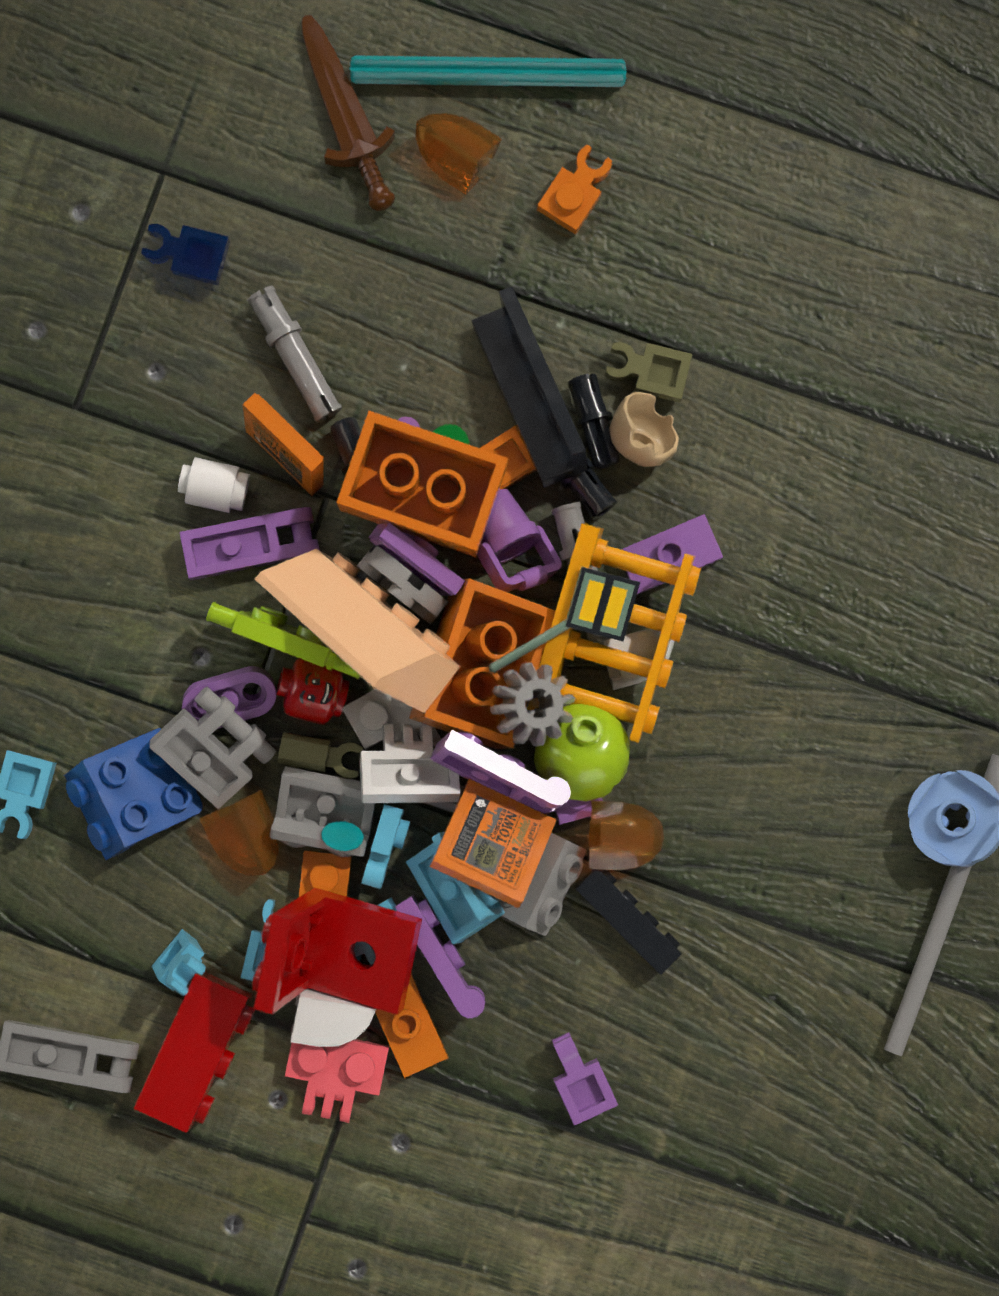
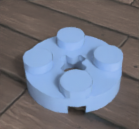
M956 770L957 772L938 773L922 782L912 795L908 806L911 835L921 852L932 860L946 866L968 868L988 858L999 846V793L987 780L970 771ZM962 806L966 807L968 812L965 817L969 821L967 827L964 829L957 827L954 831L948 830L946 827L950 821L944 816L949 808L958 811Z

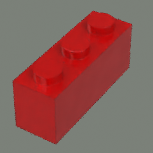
M206 972L202 975L195 973L188 992L180 1005L133 1109L186 1133L194 1126L195 1122L203 1125L215 1100V1097L208 1095L215 1077L222 1080L225 1078L234 1059L235 1053L228 1050L236 1032L241 1035L245 1034L256 1010L248 1005L253 994Z

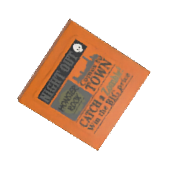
M254 393L243 403L246 432L313 496L324 485V457L259 394Z
M469 779L429 867L519 908L526 896L556 819Z

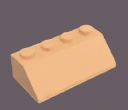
M314 549L263 570L258 574L255 580L372 687L423 713L427 711L460 667L446 654L450 646L444 640L428 629L422 634L415 627L420 620L414 614L398 603L391 607L385 601L390 594L368 577L361 581L356 576L361 569L339 552L332 558L322 551Z

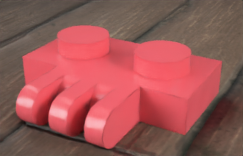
M358 1039L338 1047H316L291 1043L285 1077L308 1081L302 1114L312 1115L316 1104L315 1098L321 1097L324 1098L321 1118H331L335 1100L343 1102L339 1113L340 1121L349 1123L356 1091L379 1096L389 1046Z

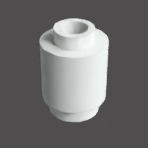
M195 457L192 466L183 465L178 492L186 494V504L230 513L231 509L242 511L247 495L250 474L239 472V467Z

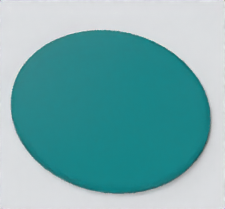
M345 821L329 823L323 828L321 834L324 843L338 851L354 850L362 844L364 839L359 827Z

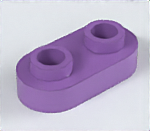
M248 666L203 679L187 688L183 695L182 709L185 708L196 720H199L206 711L195 702V697L203 688L209 687L219 698L222 696L228 698L236 706L234 712L244 721L267 713L274 705L276 700L275 681L269 672L256 666ZM248 683H256L261 687V690L255 695H249L244 692L243 688Z

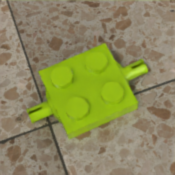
M213 602L209 608L206 621L214 622L231 629V632L321 667L327 666L326 669L330 671L334 669L356 679L360 678V675L308 627L299 625L296 628L286 624L288 615L265 606H261V608L254 607L253 611L244 612L241 610L238 612L216 602Z

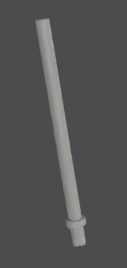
M992 754L984 779L999 793V756ZM951 866L885 1044L884 1050L899 1056L903 1055L972 866L968 868Z

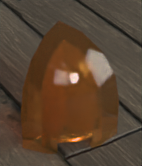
M449 113L429 114L416 122L415 137L419 151L429 168L445 182L467 195L480 180L476 176L480 163L487 157L490 159L494 158L502 139L482 125L464 116Z
M261 790L199 818L214 850L220 859L234 871L248 876L265 875L274 866L279 851L278 840L270 838L274 819Z
M591 802L589 869H633L652 861L661 851L664 840L663 826L652 812L639 805L623 802Z

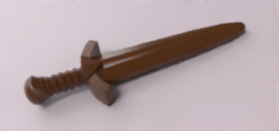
M306 15L302 18L305 46L341 151L327 148L324 156L325 164L338 167L358 166L369 192L370 208L375 211L386 210L394 203L395 194L385 185L375 158L380 156L391 145L395 138V130L386 126L382 134L376 138L335 50L317 21L312 16Z

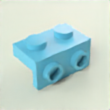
M439 832L432 837L434 843L413 856L406 863L452 944H458L505 914L499 903V899L429 867L444 832Z

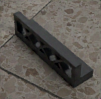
M511 286L499 291L502 308L473 319L472 325L543 488L587 471L586 450Z

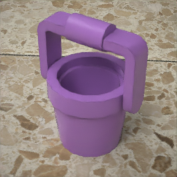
M507 489L499 490L477 556L493 585L499 590L505 592L516 589L524 591L542 585L561 568V559L543 528L536 526L535 522L530 521ZM535 546L545 566L538 565L518 572L508 578L501 564L517 558Z

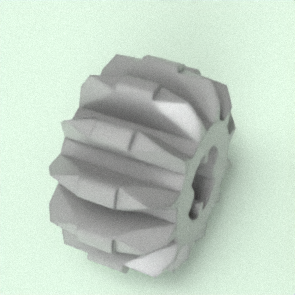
M531 662L521 664L519 674L514 670H507L503 676L508 687L499 685L494 686L492 693L503 699L502 704L492 706L490 708L491 714H504L506 717L499 723L498 730L501 733H506L514 729L513 742L516 744H524L529 738L533 746L544 745L546 735L552 739H558L562 733L557 722L570 723L573 719L569 712L563 710V704L573 703L575 697L572 694L561 695L560 690L565 687L567 679L564 676H560L551 680V666L541 665L536 671ZM538 698L539 708L527 711L525 701Z

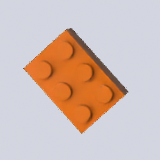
M368 411L336 503L339 511L377 524L391 523L403 533L418 536L426 541L476 557L507 469L508 458Z
M464 579L465 583L457 594L448 596V604L444 608L436 633L437 636L450 646L446 654L460 667L427 711L423 713L412 707L409 719L446 732L453 730L455 732L472 734L479 738L483 745L494 749L513 748L515 744L513 742L514 729L506 733H501L498 730L499 723L506 718L505 715L491 714L490 708L503 702V699L495 696L492 690L494 686L499 685L508 687L503 674L507 670H514L519 674L521 664L531 662L537 671L546 643L495 673L490 672L488 667L494 661L549 630L556 611L473 579Z

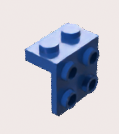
M161 728L152 730L82 760L64 775L67 780V794L71 802L81 809L88 823V837L92 845L102 852L105 860L123 853L136 843L190 819L202 811L203 804L196 789L149 747L150 739Z

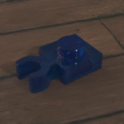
M150 224L148 226L149 234L162 238L163 245L158 250L142 248L141 254L147 261L160 264L170 259L173 260L171 266L173 274L219 285L230 245L228 236L183 225L180 237L178 238L172 236L169 230L162 225Z

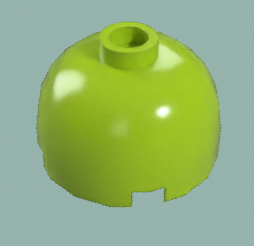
M584 704L563 706V710L569 712L573 719L570 723L557 722L562 733L558 739H552L546 735L544 745L535 746L534 763L538 775L545 780L552 777H559L565 780L570 787V800L590 801L605 797L623 779L628 769L630 741L625 726L615 716L595 706Z

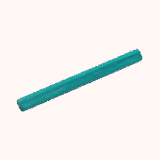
M355 55L351 57L350 78L355 84L622 87L626 82V63L623 59Z

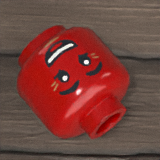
M298 658L292 669L283 667L276 695L284 697L283 708L287 715L317 724H325L332 716L340 717L348 694L349 680L343 679V672L334 669L330 671L326 669L327 666L321 667Z

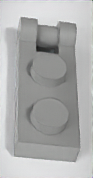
M6 1020L4 1021L0 1040V1071L113 1092L130 1093L133 1077L129 1076L132 1059H137L139 1043ZM99 1054L113 1056L110 1072L96 1071Z

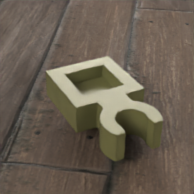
M615 342L612 344L611 353L622 355L626 359L627 364L621 369L607 366L605 376L608 379L623 381L629 377L637 378L636 392L648 393L658 398L680 403L693 354L647 343L644 355L642 356L636 354L634 349L626 343Z

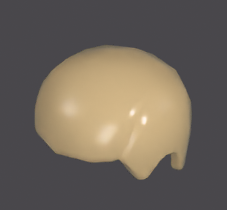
M635 391L624 397L614 413L609 427L611 441L618 452L633 463L643 467L660 466L670 460L677 451L679 437L673 427L674 418L672 415L662 416L656 412V397L654 395Z

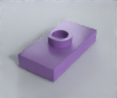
M705 514L621 549L681 567L685 553L695 555L693 566L699 568L723 558ZM625 571L628 579L640 582L637 595L664 584V582Z
M391 523L378 524L368 537L371 543L375 546L378 545L441 596L456 595L465 583L462 578L436 559L439 552L431 544L418 536L411 540Z

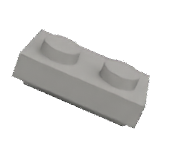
M285 766L282 773L276 816L271 826L270 838L281 840L284 844L291 847L311 846L326 849L340 857L364 856L370 838L376 803H362L361 781ZM336 821L350 822L361 829L364 839L362 844L354 850L338 851L327 846L322 840L323 828L329 823Z
M551 833L523 903L519 908H516L500 900L499 903L505 912L502 916L524 928L544 936L547 935L550 927L555 925L560 918L562 902L571 883L576 881L582 871L586 850Z

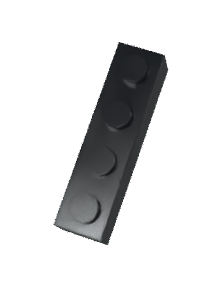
M595 868L575 889L662 975L682 955L677 949L681 944L669 932L663 935L656 928L659 922L648 911L642 914L635 907L638 900L627 889L622 893L614 885L617 879L606 868L602 871Z

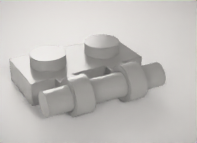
M205 687L197 694L195 702L206 713L199 720H196L185 708L182 709L150 739L149 747L219 809L252 779V770L243 761L253 754L260 762L265 764L274 756L276 750L265 740L266 734L256 724L250 726L234 712L236 706L225 696L219 698L209 687ZM220 726L224 727L237 739L229 749L212 734Z

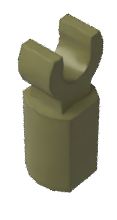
M284 732L278 754V764L324 773L327 767H332L340 776L354 779L359 778V772L346 769L343 765V757L348 752L361 753V751H364V748L351 742L335 748L331 747V740Z

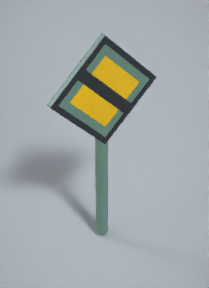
M581 566L566 620L489 665V671L492 673L497 672L569 628L624 642L640 582Z

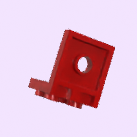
M319 888L311 889L271 914L264 924L261 937L262 943L266 944L264 958L258 965L252 982L253 990L257 991L254 1009L273 1014L304 990L310 988L398 1015L404 1010L423 918ZM357 942H366L374 949L375 962L373 965H365L356 958L354 948Z

